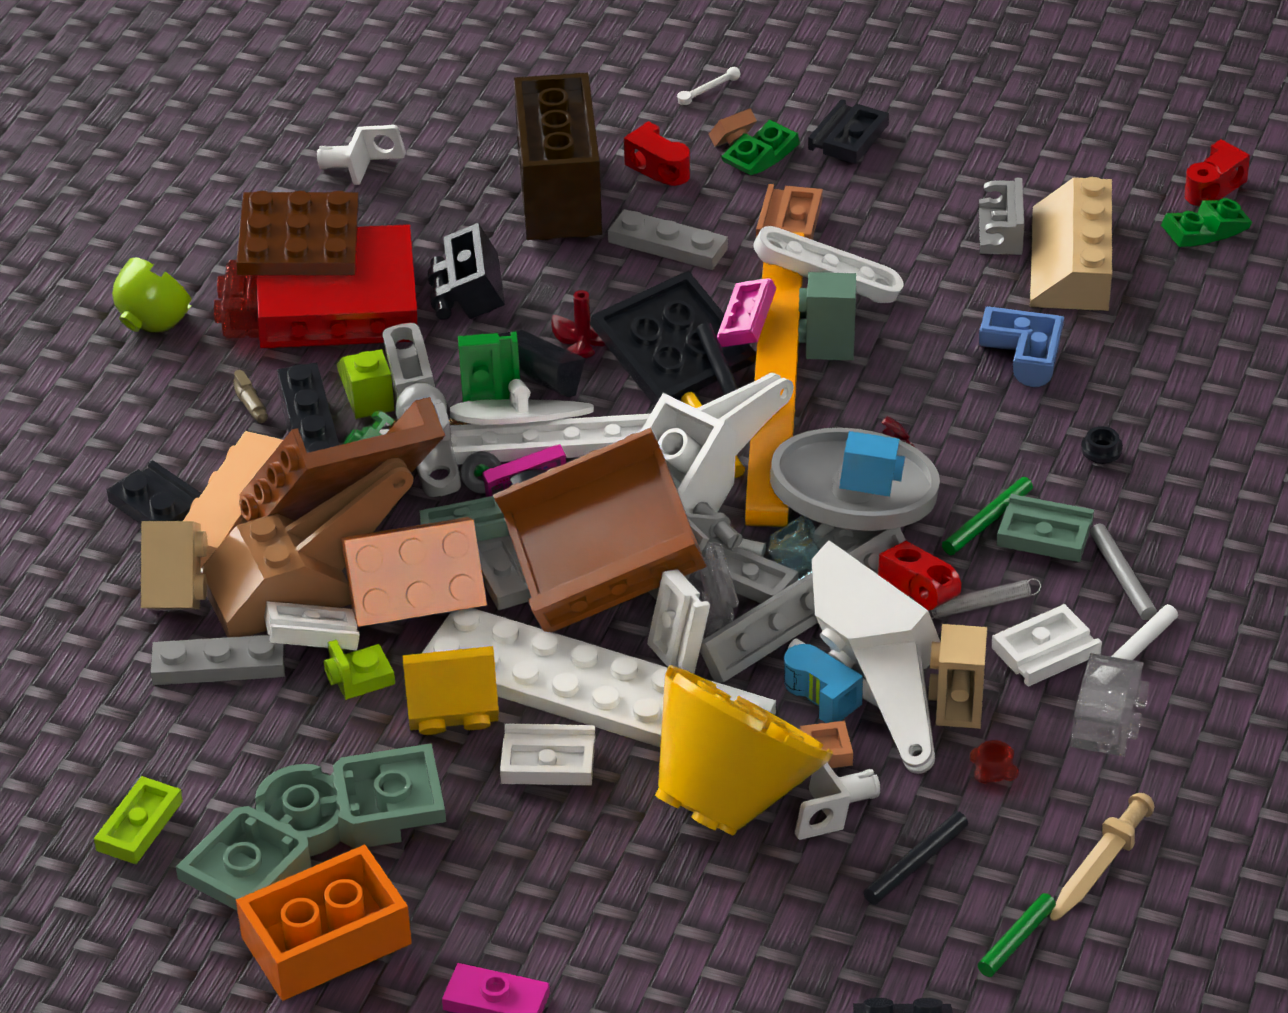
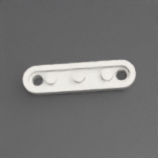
M763 227L753 244L755 252L763 262L797 272L803 277L808 278V272L856 273V294L868 297L877 303H891L895 301L903 288V280L900 275L885 265L777 227Z

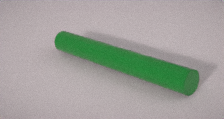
M1021 477L943 541V550L949 555L956 554L1005 513L1006 507L1010 503L1011 494L1025 496L1032 491V482L1027 477Z

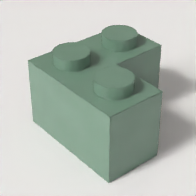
M808 272V286L799 290L800 318H807L799 319V343H806V359L854 360L856 273Z

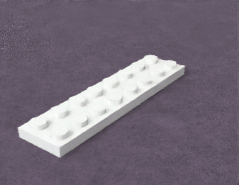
M475 608L451 611L422 652L431 653L493 646L498 697L587 725H595L596 728L657 747L661 746L664 680L668 667L553 632H544L543 629ZM711 681L716 684V688L731 696L730 700L735 701L740 696L768 712L776 714V700Z

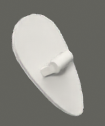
M514 379L509 383L510 399L467 401L450 407V417L454 420L480 425L549 421L577 417L594 412V405L590 403L561 400H528L530 390L519 379Z

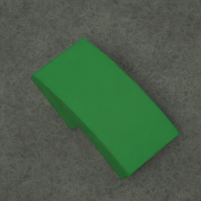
M769 119L753 137L743 133L721 158L723 162L749 175H754L770 168L787 156L800 144L797 132Z
M1222 198L1220 200H1202L1198 213L1192 211L1166 213L1161 226L1178 247H1191L1212 243L1239 234L1249 229L1252 221L1236 201Z

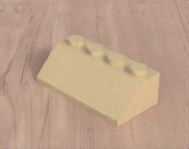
M1097 177L1072 178L1033 206L1030 307L1109 311L1112 279V179H1100Z

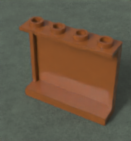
M431 398L415 400L384 435L309 453L306 451L298 428L292 429L239 494V506L242 516L246 520L253 521L278 513L296 521L391 458L402 459L408 470L412 473L445 437Z
M651 427L641 432L630 434L620 441L599 450H593L585 456L561 466L553 467L545 473L524 482L513 484L507 489L493 494L496 503L504 515L531 598L528 600L532 612L544 632L552 633L660 587L664 571L678 569L686 576L707 567L665 456Z

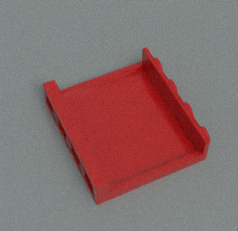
M410 225L358 227L355 275H257L260 348L384 343L383 331L385 329L405 323L417 324V302ZM402 339V340H400V341H398V342H412V341Z

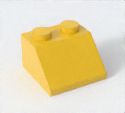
M493 646L402 655L410 730H419V733L423 735H433L445 732L447 726L464 725L466 730H480L490 727V722L499 721Z

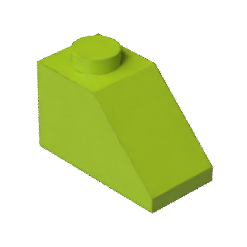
M382 349L370 352L365 351L340 359L337 363V368L355 419L372 416L376 411H383L384 413L395 411L391 372Z

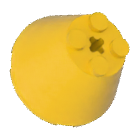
M669 665L664 680L659 788L655 796L673 807L680 808L682 806L692 811L691 818L713 830L719 828L728 834L735 835L737 830L744 827L830 761L833 751L830 749L827 751L822 750L824 744L797 727L740 696L735 701L730 700L731 696L716 688L715 683L682 668Z

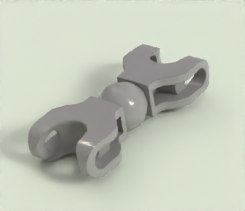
M405 323L389 327L383 331V339L393 379V388L397 402V418L399 419L415 400L430 397L445 433V437L417 466L423 491L429 497L451 494L460 489L461 481L451 441L447 401L441 391L435 387L419 326L415 323ZM402 339L410 340L414 343L411 347L401 350L396 349L395 346ZM437 469H446L448 471V476L442 480H435L429 475Z

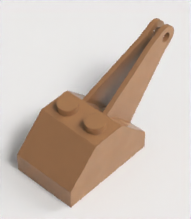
M399 458L386 460L368 475L296 521L276 513L236 525L200 569L201 574H206L207 597L227 637L251 636L267 631L264 619L267 601L335 608L350 605L351 598L348 581L342 572L345 567L341 538L374 532L413 484V476L405 462Z

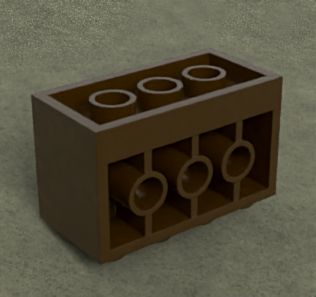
M574 73L514 77L517 145L526 240H550L552 238L567 237L585 238L602 235L600 160L589 74Z

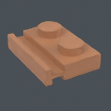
M768 184L756 228V237L763 227L773 226L789 232H803L804 237L813 240L822 205L823 189L785 186L784 190L774 189V184Z

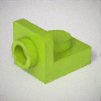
M337 640L328 642L329 659L324 660V669L331 685L338 684L345 700L395 685L394 671L380 644L344 654Z

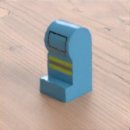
M810 644L795 645L786 651L784 656L785 688L796 696L807 697L808 700L819 706L820 720L825 723L841 721L862 705V675Z

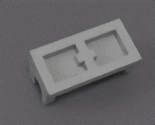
M1015 178L1014 181H989L984 184V191H997L1002 195L997 199L990 197L979 199L980 254L1022 255L1024 235L1022 178Z

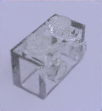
M1090 653L1074 713L1071 747L1125 757L1129 739L1138 740L1142 713H1137L1136 709L1137 707L1145 709L1150 682L1142 681L1144 662Z

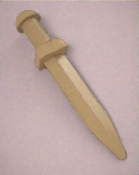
M1145 793L1133 794L1128 799V808L1119 819L1110 817L1102 824L1103 837L1062 888L1056 901V907L1050 915L1052 921L1059 920L1083 900L1122 848L1128 851L1133 848L1135 844V828L1144 817H1150L1154 811V802L1149 795Z

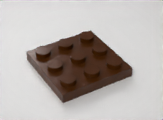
M243 192L236 261L237 275H355L359 211L358 192Z

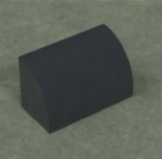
M517 330L520 376L563 396H576L586 358L524 330ZM510 332L498 334L499 337L511 336Z

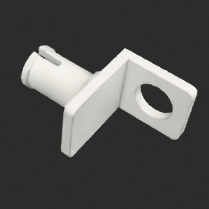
M398 126L357 127L352 141L347 146H319L317 161L321 170L348 167L353 184L360 185L370 160L404 158L406 151ZM378 135H385L393 141L394 147L389 150L381 149L374 142V138Z
M828 763L814 772L809 784V791L814 799L801 804L795 829L796 837L802 840L843 830L849 803L869 798L874 799L879 796L880 782L877 774L874 775L872 769H867L863 772L838 777ZM822 809L827 816L826 819L818 824L810 825V818Z

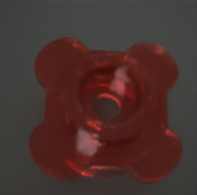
M999 740L986 741L978 748L973 749L970 752V761L975 763L976 766L974 778L980 783L999 782L1003 779L1006 781L1015 780L1019 775V769L1013 764L1014 750L1007 743Z

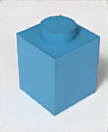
M849 431L839 488L890 497L893 481L901 482L905 456L897 455L900 439Z

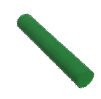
M1042 893L979 961L977 966L983 975L992 977L1056 907L1053 897Z

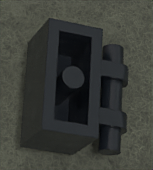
M476 223L443 237L446 260L441 256L433 257L430 260L431 267L427 273L429 284L433 287L430 300L432 308L436 310V316L441 320L450 318L452 314L451 308L454 306L455 301L459 302L469 319L504 306L505 301L498 252L480 224Z

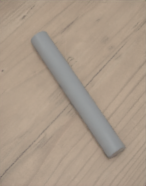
M1101 523L1094 525L1090 529V535L1143 620H1150L1157 613V609L1106 526Z

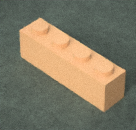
M245 431L237 444L230 447L226 459L219 470L212 473L208 485L200 497L193 500L190 511L183 521L200 523L201 531H206L207 555L206 557H200V569L236 525L249 522V520L244 519L240 511L239 494L283 441L282 439Z

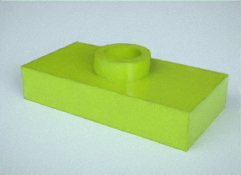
M141 776L94 837L96 851L136 865L182 804L181 789Z

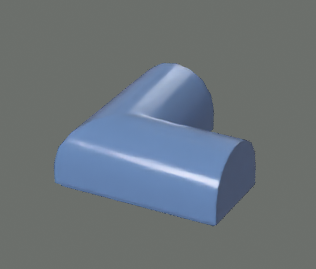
M987 306L985 307L979 331V346L1016 351L1013 360V373L1016 379L1030 387L1046 385L1053 375L1064 326V316Z

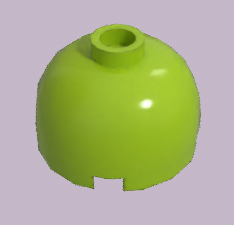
M137 257L130 258L113 285L112 297L116 309L121 314L119 320L134 332H138L140 329L147 332H165L180 322L192 305H189L192 301L191 297L184 287L166 272L161 277L150 271L154 264Z

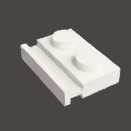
M678 569L664 571L647 644L667 667L673 665L695 674L710 604L708 601L701 602L699 600L700 593Z
M266 602L264 619L268 635H270V643L328 648L329 641L337 640L341 649L357 650L360 634L357 632V623L353 609Z
M1065 604L992 635V649L1016 675L1020 673L1025 678L1024 683L1028 687L1101 654L1102 641L1099 638L1093 639L1090 635V629Z
M505 724L500 766L501 784L592 785L595 725Z

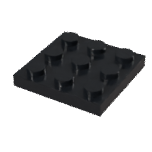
M689 270L592 315L590 326L654 406H656L663 393L679 400L687 392L694 393L718 381L696 328L702 323H711L717 337L725 314ZM749 343L727 347L721 346L732 374L754 364L757 353Z

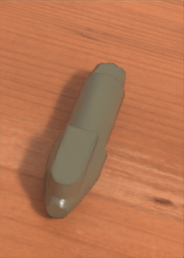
M236 370L234 372L233 385L237 397L243 402L250 415L257 422L264 423L268 419L266 408L257 396L256 390L245 372Z

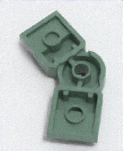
M432 743L341 757L333 765L334 772L331 775L322 773L321 767L314 764H296L273 772L262 781L256 791L255 809L250 806L235 808L176 866L178 880L237 910L236 899L311 868L310 856L326 852L340 841L354 849L364 844L367 847L397 843L402 842L400 829L446 822L445 806Z

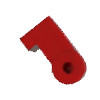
M648 121L624 137V162L626 166L666 185H682L690 179L689 148L683 143L671 142L660 136L659 126Z
M1222 139L1211 145L1210 157L1205 159L1204 162L1192 164L1187 168L1184 196L1186 201L1192 205L1200 206L1202 200H1220L1248 181L1250 154Z
M904 541L879 554L878 575L907 596L912 597L914 601L928 611L956 598L961 592L962 586L959 574L950 564L908 541Z

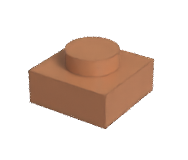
M750 108L719 120L708 135L714 147L727 142L729 146H732L743 133L748 134L757 120Z
M845 721L800 726V730L824 744L822 750L827 751L830 749L833 751V755L828 762L831 768L853 766V750Z

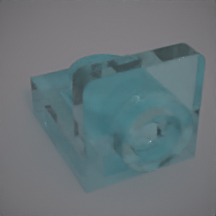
M802 515L770 536L768 552L776 563L798 571V580L812 572V558L820 550L814 541V524L809 518Z

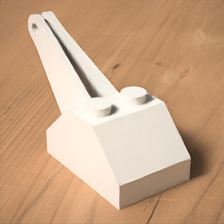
M769 373L698 408H694L664 393L662 394L641 431L651 427L663 451L686 513L693 514L695 506L700 502H707L714 511H719L734 485L735 456L767 421L789 402L794 390L791 380L782 378L776 373Z
M828 540L812 558L815 616L822 629L820 637L830 647V656L849 668H853L866 678L905 767L912 773H925L932 768L935 762V752L924 669L930 665L932 642H940L930 613L923 606Z

